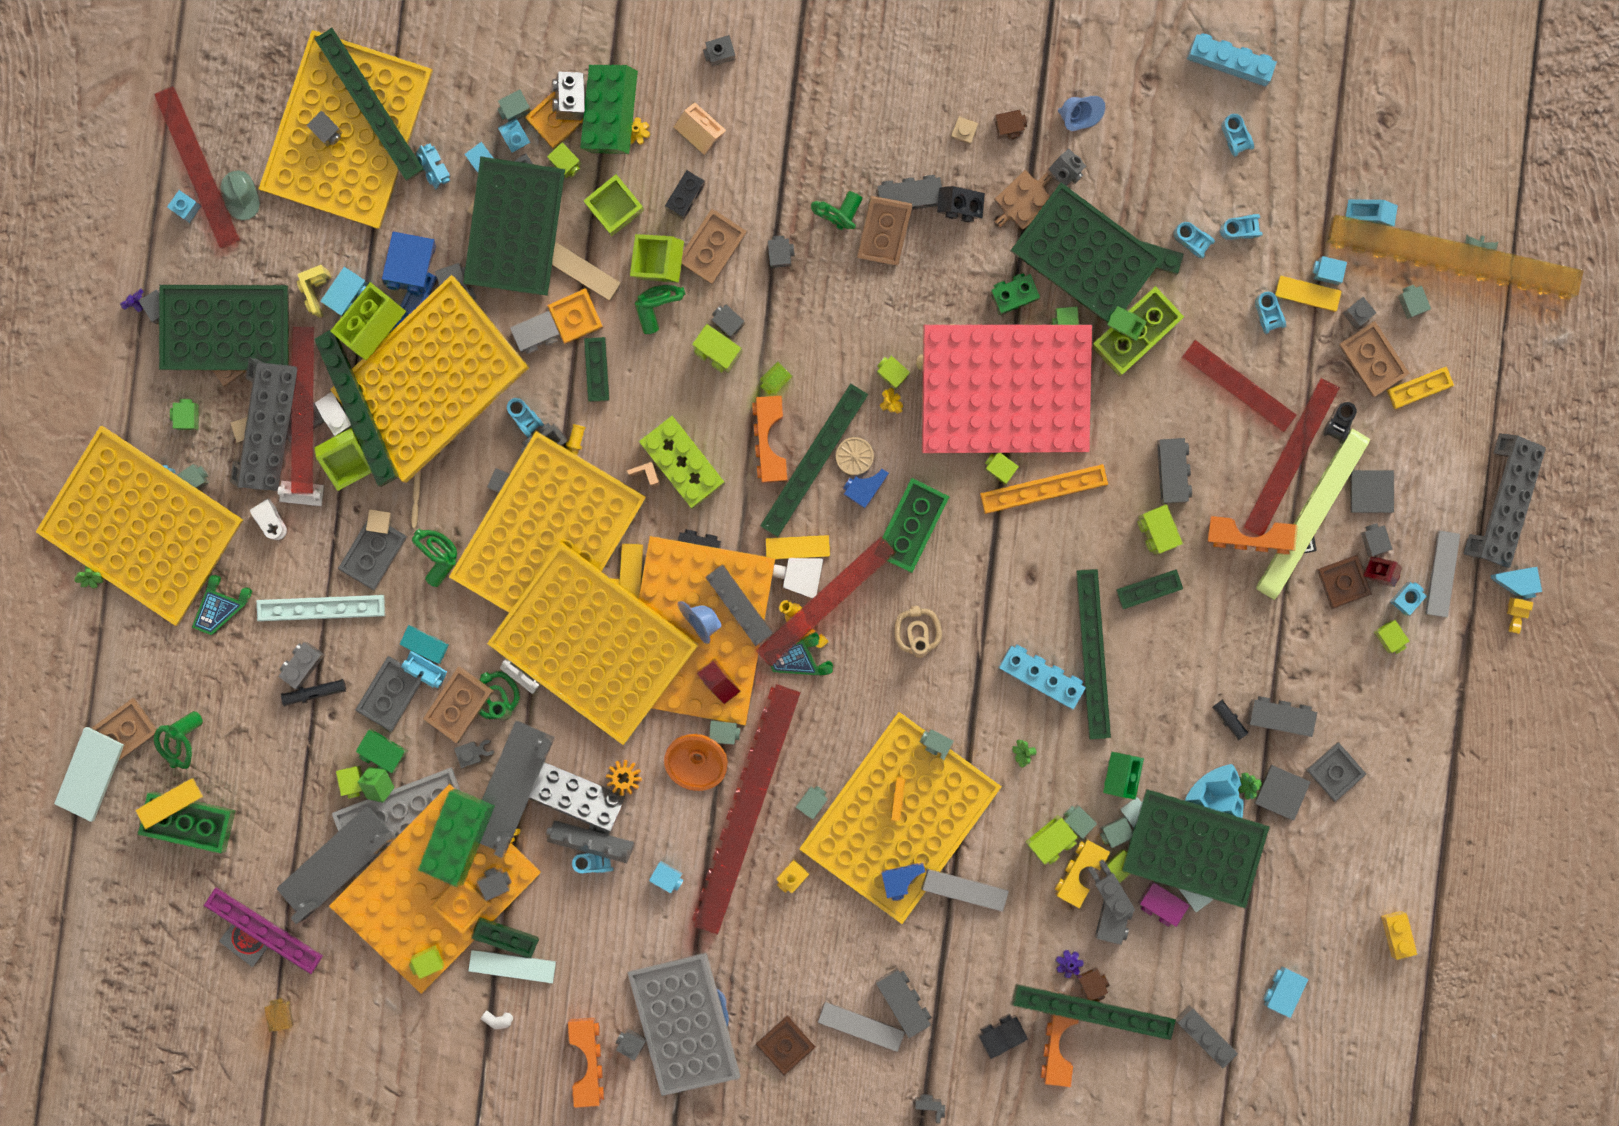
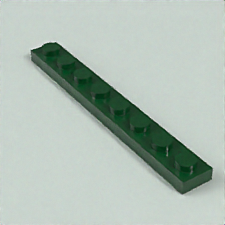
M330 28L314 38L405 180L409 181L423 172L424 168L334 29Z
M330 329L315 338V343L377 486L383 487L399 478L340 340L330 332Z
M850 383L760 525L762 528L779 537L868 396L866 392Z
M1098 569L1077 570L1076 579L1089 740L1111 738Z
M1015 984L1011 1001L1012 1006L1168 1040L1172 1039L1176 1019L1020 984Z

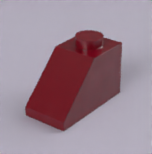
M1370 557L1364 577L1382 585L1395 587L1400 579L1402 567L1395 561Z
M715 658L697 672V675L709 690L723 704H726L741 692Z

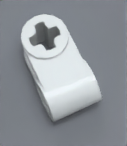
M270 499L263 501L250 510L251 515L266 537L274 540H280L285 537L287 528ZM273 526L278 527L276 530L277 534L272 533L274 530Z

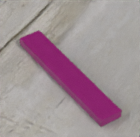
M217 887L204 904V907L309 974L314 972L323 958L322 954Z

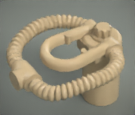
M913 606L910 611L907 610L898 615L894 625V638L902 651L909 652L917 658H923L940 644L942 628L935 612L930 609H920L919 606ZM921 614L930 616L936 630V637L933 643L929 645L927 625L922 621H914L908 626L907 633L910 647L906 646L900 636L902 620L908 616L916 617L921 616ZM916 625L922 626L924 629L923 637L913 640L912 628Z

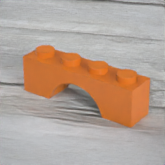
M782 396L756 397V402L752 403L753 415H757L758 423L754 424V435L759 436V445H755L756 457H760L761 466H757V478H762V483L787 481L786 459L776 455L768 444V433L771 427L777 421L783 419Z
M1211 516L1208 542L1213 543V547L1226 548L1227 544L1234 545V549L1247 550V547H1256L1255 551L1268 552V549H1276L1278 554L1290 555V551L1296 550L1298 526L1295 524L1274 523L1266 534L1259 537H1248L1238 530L1234 519Z
M1051 1015V1023L1046 1025V1035L1049 1036L1048 1044H1044L1043 1057H1046V1064L1042 1065L1040 1075L1041 1078H1044L1045 1084L1071 1087L1073 1065L1060 1054L1059 1040L1062 1033L1068 1027L1078 1024L1079 1020Z
M595 1017L569 1019V1044L579 1047L585 1053L588 1061L587 1073L572 1086L574 1108L600 1106L601 1100H604V1087H600L599 1078H603L602 1065L598 1066V1057H601V1044H597L596 1036H600L599 1023H595Z

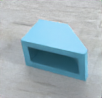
M1348 199L1345 220L1373 226H1395L1398 205L1386 200Z
M1537 567L1490 575L1493 581L1515 596L1523 595V599L1534 598L1536 593L1542 592Z

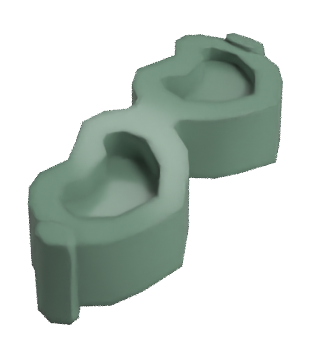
M1466 234L1465 244L1474 249L1496 251L1498 242H1484L1485 236H1481L1479 241Z

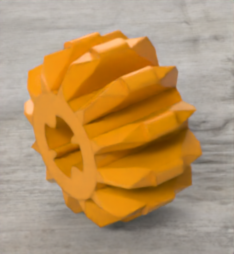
M626 759L623 761V767L619 761H616L617 769L613 766L609 767V770L614 774H606V778H613V781L608 782L607 786L615 784L616 786L612 790L613 793L617 792L618 788H621V796H624L625 789L631 795L633 791L630 786L638 789L639 785L634 783V781H642L641 777H635V774H639L641 770H632L636 765L634 762L630 767H627L628 760ZM628 773L629 776L627 778H630L629 782L624 781L621 783L619 781L621 777H618L619 774Z

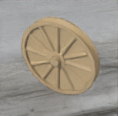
M848 438L841 442L837 448L836 462L839 468L849 475L863 474L873 463V449L862 438Z

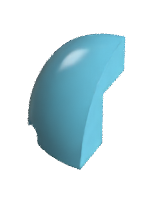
M1234 765L1221 766L1204 775L1191 788L1185 801L1242 818L1244 801L1239 798L1238 792L1241 781Z

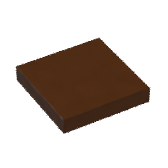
M1358 555L1317 569L1331 609L1372 595L1368 581L1364 577V570Z
M788 1015L756 1042L759 1049L783 1076L816 1048Z

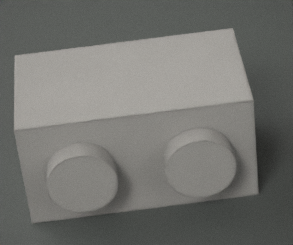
M549 311L510 327L519 350L522 353L526 352V354L537 351L538 346L546 344V346L554 344L558 341L557 338L561 337Z

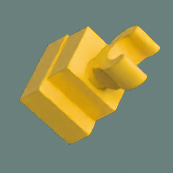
M1510 597L1507 614L1514 616L1509 626V632L1520 634L1522 617H1529L1534 602Z

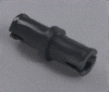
M1223 699L1212 707L1224 721L1223 725L1225 727L1228 726L1238 741L1249 733L1237 719L1239 716L1230 710Z

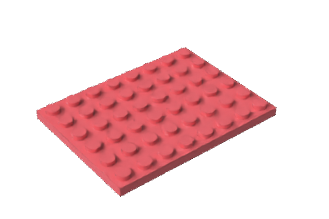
M923 325L922 453L1089 452L1092 325Z

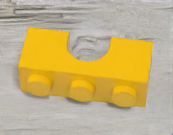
M1085 839L1084 842H1079L1075 849L1077 855L1074 861L1070 860L1065 868L1067 873L1064 879L1060 878L1054 888L1057 890L1056 896L1078 908L1081 907L1089 892V889L1079 882L1080 871L1085 867L1091 866L1100 871L1099 861L1102 859L1106 861L1110 853L1088 839Z

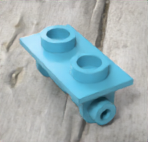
M427 144L423 147L421 145L416 151V158L423 166L428 182L436 190L441 183L444 185L451 181L449 179L450 174L444 163L436 166L435 163L439 162L441 158L435 146Z
M410 651L407 660L401 666L404 672L416 678L419 674L423 675L421 681L432 688H439L447 674V671Z

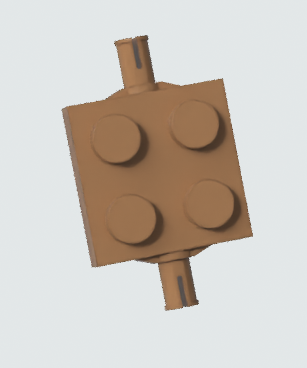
M1024 170L994 198L1003 211V214L995 223L998 224L1003 219L998 225L1001 228L1008 220H1011L1022 230L1026 228L1050 197L1044 188L1053 179L1049 176L1050 174L1046 172L1039 180H1036Z

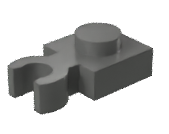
M491 740L482 741L478 747L476 742L473 741L454 748L460 767L463 768L482 761L480 757L482 754L485 756L494 754V750L487 752L484 749L485 744L490 743Z

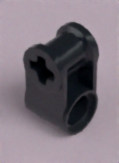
M1351 402L1338 404L1327 422L1322 435H1329L1339 440V443L1342 444L1356 416L1357 409L1355 405ZM1343 406H1347L1350 409V415L1347 418L1341 415V408Z

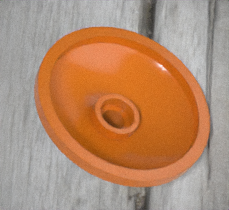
M688 734L675 739L668 746L664 757V766L669 777L679 786L693 791H704L717 786L724 779L728 761L723 748L716 741L703 735Z

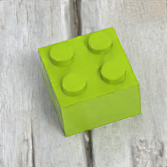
M617 174L583 200L611 237L644 211L643 206Z
M635 234L630 276L640 280L679 283L684 241L672 236Z
M708 324L705 325L692 344L694 354L703 361L706 358L712 362V367L720 373L723 371L729 373L743 353L741 347Z
M352 427L314 447L317 460L337 491L372 473Z
M1167 504L1138 516L1137 525L1141 533L1145 532L1148 539L1145 540V544L1149 552H1153L1156 555L1183 544Z
M1057 815L1025 842L1043 864H1052L1060 857L1058 853L1063 849L1068 851L1076 844L1074 840L1078 837L1062 817Z

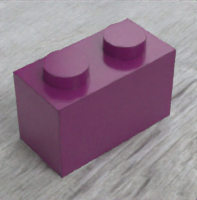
M1152 881L1138 901L1142 905V911L1150 916L1153 913L1160 916L1158 921L1168 927L1171 924L1177 927L1190 906Z

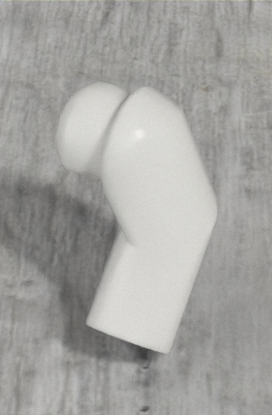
M486 1010L480 1019L497 1030L511 1026L513 1016L510 1013H504L503 1016L495 1017Z

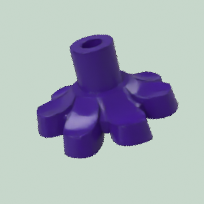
M142 288L136 291L133 296L131 294L128 295L126 300L120 303L121 308L126 310L128 307H134L137 312H140L143 309L139 302L143 293Z
M1069 950L1063 951L1064 957L1057 956L1056 962L1060 964L1056 968L1058 973L1065 972V978H1070L1072 973L1074 975L1080 974L1078 967H1082L1084 963L1083 960H1078V952L1074 951L1071 955Z

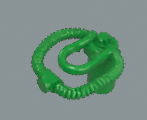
M848 191L839 210L825 201L812 202L811 210L815 215L837 225L836 228L839 230L844 228L848 230L855 229L856 225L852 220L863 197Z
M667 284L657 285V287L654 286L637 297L638 300L635 302V308L643 334H653L659 330L653 308L682 300L683 296L686 295L684 287L680 288ZM670 291L674 292L675 296H670Z
M419 528L415 531L412 542L428 559L435 563L425 576V580L429 585L439 587L456 564L457 549L446 535L437 531L421 530ZM427 536H432L426 540V544L431 551H433L438 557L434 556V554L431 553L427 549V547H425L420 542V540L426 538ZM431 542L437 543L445 553H441L439 548L433 546Z
M502 671L481 674L479 681L484 684L489 683L496 677L505 679L514 692V700L510 704L502 687L499 685L490 686V689H496L501 692V698L504 702H492L489 698L487 703L490 706V714L481 709L479 712L480 716L489 720H508L520 700L517 684L507 673Z
M196 711L190 712L171 725L158 727L154 733L153 741L155 748L167 760L171 768L187 769L191 764L192 748L186 735L203 724L201 715ZM162 732H165V739L163 744L164 749L162 748L160 743V735ZM170 738L176 740V746L174 747L176 753L169 749ZM181 742L184 743L186 750L185 762H181L178 759L182 753Z

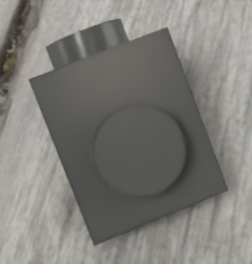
M921 1094L920 1097H915V1109L935 1110L936 1123H940L941 1118H945V1105H942L941 1099L933 1098V1095Z

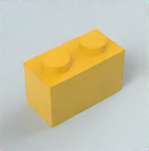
M1398 911L1382 915L1381 919L1391 957L1399 960L1418 955L1407 913Z

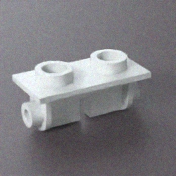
M281 481V487L278 488L279 502L322 506L324 485Z
M507 658L502 662L501 670L532 694L540 685L538 681Z

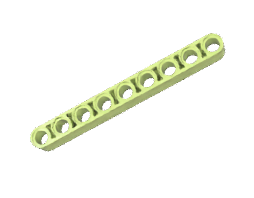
M1353 428L1349 430L1345 441L1339 446L1294 522L1298 526L1296 550L1290 551V555L1278 554L1276 552L1257 584L1256 590L1273 600L1278 597L1369 444L1370 439Z

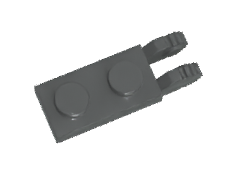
M1102 859L1099 863L1102 870L1106 873V877L1100 880L1092 866L1087 869L1095 881V886L1118 921L1135 911V908L1114 873H1111L1107 864Z

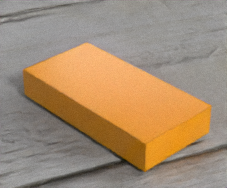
M896 777L891 820L899 821L901 816L905 779L903 777Z

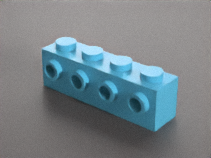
M1201 33V35L1197 34L1195 36L1187 60L1265 87L1271 81L1277 63L1272 60L1271 56L1253 54L1251 49L1233 47V44L1228 41L1221 40L1218 42L1213 40V37L1208 34Z
M1017 644L1015 647H1009L998 667L999 669L1074 710L1086 688L1082 685V680L1073 675L1071 678L1063 675L1064 670L1055 665L1052 668L1045 665V659L1037 655L1034 657L1027 655L1028 650Z

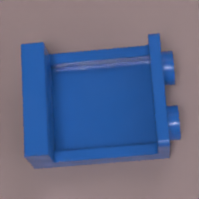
M392 232L382 281L386 288L395 291L399 290V288L405 289L411 294L425 293L432 254H435L436 250L435 240Z

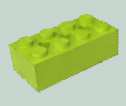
M1156 286L1129 310V312L1136 314L1146 321L1140 333L1141 336L1138 337L1137 341L1110 328L1092 344V348L1119 377L1184 318ZM1149 313L1151 315L1153 313L1156 314L1157 317L1155 318V320L1157 322H1154V320H1149ZM1117 342H1120V344L1124 342L1126 344L1124 347L1126 351L1123 349L1119 350Z
M670 416L639 441L692 509L725 484L724 480L673 416ZM666 441L674 442L672 445L673 450H664ZM680 457L688 459L686 461L687 466L684 468L677 466ZM692 474H699L701 476L699 477L700 482L698 484H695V482L693 484L690 483Z

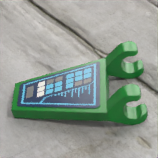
M217 575L210 576L192 628L213 635L248 603L252 589L243 588L239 599L236 600L217 592L216 589L220 584L221 577Z
M816 632L764 654L773 672L820 676L829 675L833 672V664L830 660L817 666L808 647H814L819 644L820 637Z

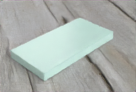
M85 727L54 804L90 822L94 821L124 744L89 727Z

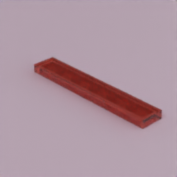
M1194 340L1182 356L1183 359L1282 432H1285L1297 416L1198 341Z

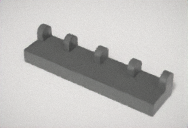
M723 564L705 577L755 646L773 634Z
M555 820L552 827H549L546 832L547 842L626 864L634 849V842Z

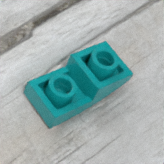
M410 625L407 626L400 641V645L438 664L441 663L449 644Z

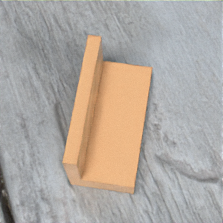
M693 103L684 110L674 125V128L704 155L726 131L696 103Z
M652 462L627 470L631 477L646 472L652 487L661 485Z

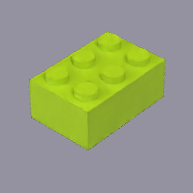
M370 282L330 332L355 353L367 360L383 339L388 336L396 323L401 320L406 311Z

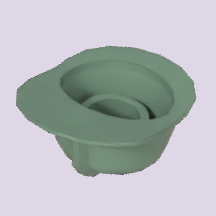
M239 170L228 173L222 180L221 193L229 213L240 220H248L254 217L259 210L260 201L252 178L246 172Z

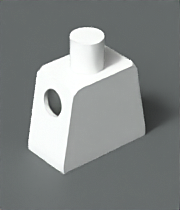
M789 558L787 567L774 565L772 577L785 579L783 588L816 599L823 559Z

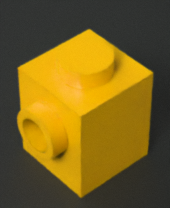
M793 859L776 877L778 881L777 886L785 893L787 891L793 893L807 878L809 872Z

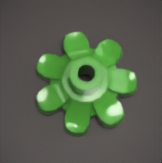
M85 566V572H78L74 581L81 583L80 587H87L90 584L91 588H97V583H103V577L99 572H93L92 569Z
M1017 740V746H1013L1012 751L1017 754L1015 756L1016 762H1019V766L1023 768L1030 764V756H1035L1037 752L1035 747L1029 748L1026 741Z
M1242 773V777H1239L1242 786H1239V793L1245 792L1244 797L1247 800L1256 798V791L1262 785L1261 780H1255L1254 775Z

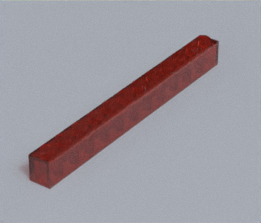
M776 684L775 688L771 687L767 698L771 700L769 708L764 707L760 718L764 720L762 728L757 727L754 739L757 740L755 748H750L747 759L751 761L748 768H743L740 777L741 780H744L742 787L736 788L733 797L737 802L734 808L730 807L726 818L730 820L728 828L723 827L719 840L723 842L720 849L716 848L712 859L716 861L714 869L709 868L705 879L709 881L707 889L702 888L699 900L702 901L700 909L695 908L692 920L695 921L694 927L717 935L719 933L801 693L799 691Z

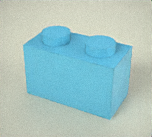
M343 267L320 302L343 316L368 283L346 267Z
M1282 966L1280 970H1276L1272 981H1274L1272 988L1268 989L1264 995V1005L1291 1018L1309 979Z

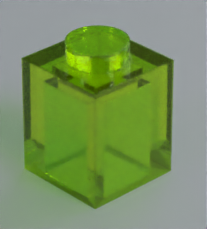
M777 361L760 378L762 383L760 387L768 395L772 393L776 396L793 379V376Z

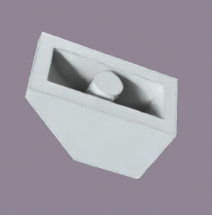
M332 392L315 402L322 418L334 436L352 427L344 407Z

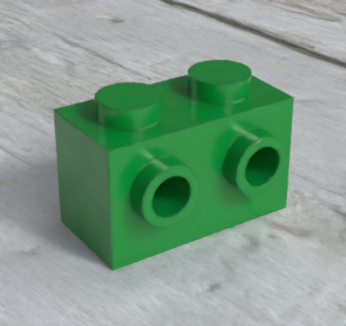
M1025 273L1013 277L1014 281L1006 284L1005 281L993 285L994 289L991 290L990 294L999 316L1040 299L1031 274L1025 276Z
M369 729L355 752L360 754L359 758L366 763L372 761L378 765V769L386 770L388 774L389 772H396L408 750L373 729Z
M1111 751L1103 793L1136 800L1144 758Z

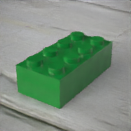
M589 65L581 149L592 154H629L638 76L637 70L628 65Z
M911 478L874 555L912 574L950 496Z
M458 789L449 790L418 871L455 887L464 885L495 805Z
M154 791L147 793L145 804L163 794ZM195 801L147 829L140 822L138 835L216 853H224L227 851L236 810Z

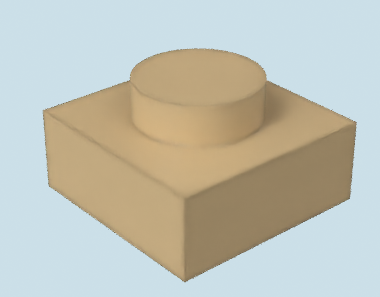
M959 116L951 138L971 145L978 123Z

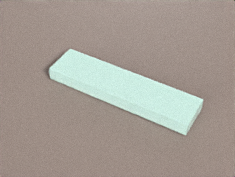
M472 949L469 971L553 983L556 961Z

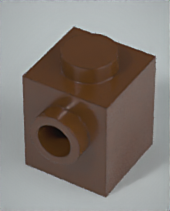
M1021 110L996 114L994 118L998 139L1008 137V140L1020 138V134H1023L1025 127H1027L1026 116L1021 115Z
M1096 967L1077 975L1088 1000L1099 1002L1105 998V994H1108L1107 987L1110 986L1105 974L1100 975Z

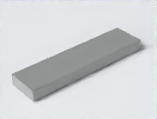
M1438 531L1425 613L1427 615L1448 617L1460 534L1445 531Z
M927 869L921 888L927 892L1003 911L1009 892L1006 889Z
M828 1002L824 1003L818 1020L820 1024L896 1052L899 1050L905 1033L904 1030Z

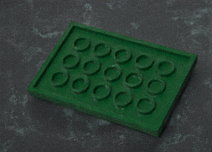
M480 156L463 284L548 296L565 169Z
M1062 182L1010 250V252L1107 324L1117 306L1123 309L1128 307L1163 259V257Z
M159 285V370L247 371L249 358H255L264 363L289 365L288 285Z
M1146 789L1121 871L1246 909L1270 826Z

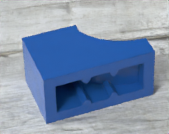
M881 469L870 478L859 479L855 477L854 480L849 478L843 487L846 490L844 495L865 509L889 473Z
M923 862L881 871L887 898H891L892 901L903 899L904 895L908 894L907 889L910 882L919 874L925 873Z

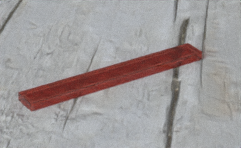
M171 86L155 93L154 96L219 247L223 249L241 241L175 87Z
M292 327V366L297 367V376L292 401L291 494H313L314 327Z
M1323 378L1319 379L1243 526L1244 529L1258 536L1264 535L1340 387Z
M880 536L763 643L756 652L771 667L896 553L895 550Z

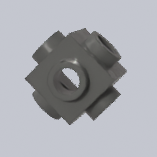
M1068 149L1058 157L1048 170L1060 183L1062 182L1068 186L1071 182L1076 184L1084 176L1081 172L1087 166L1079 156Z

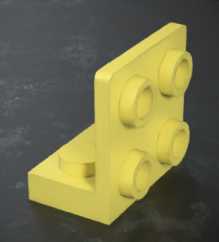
M319 265L297 274L299 277L297 285L300 292L304 293L307 297V300L304 302L308 312L322 318L324 315L312 285H315V287L322 286L327 283L331 276L324 266Z

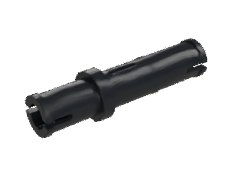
M341 679L308 688L299 687V690L281 693L282 704L284 707L299 702L304 704L308 703V700L346 692L345 681Z

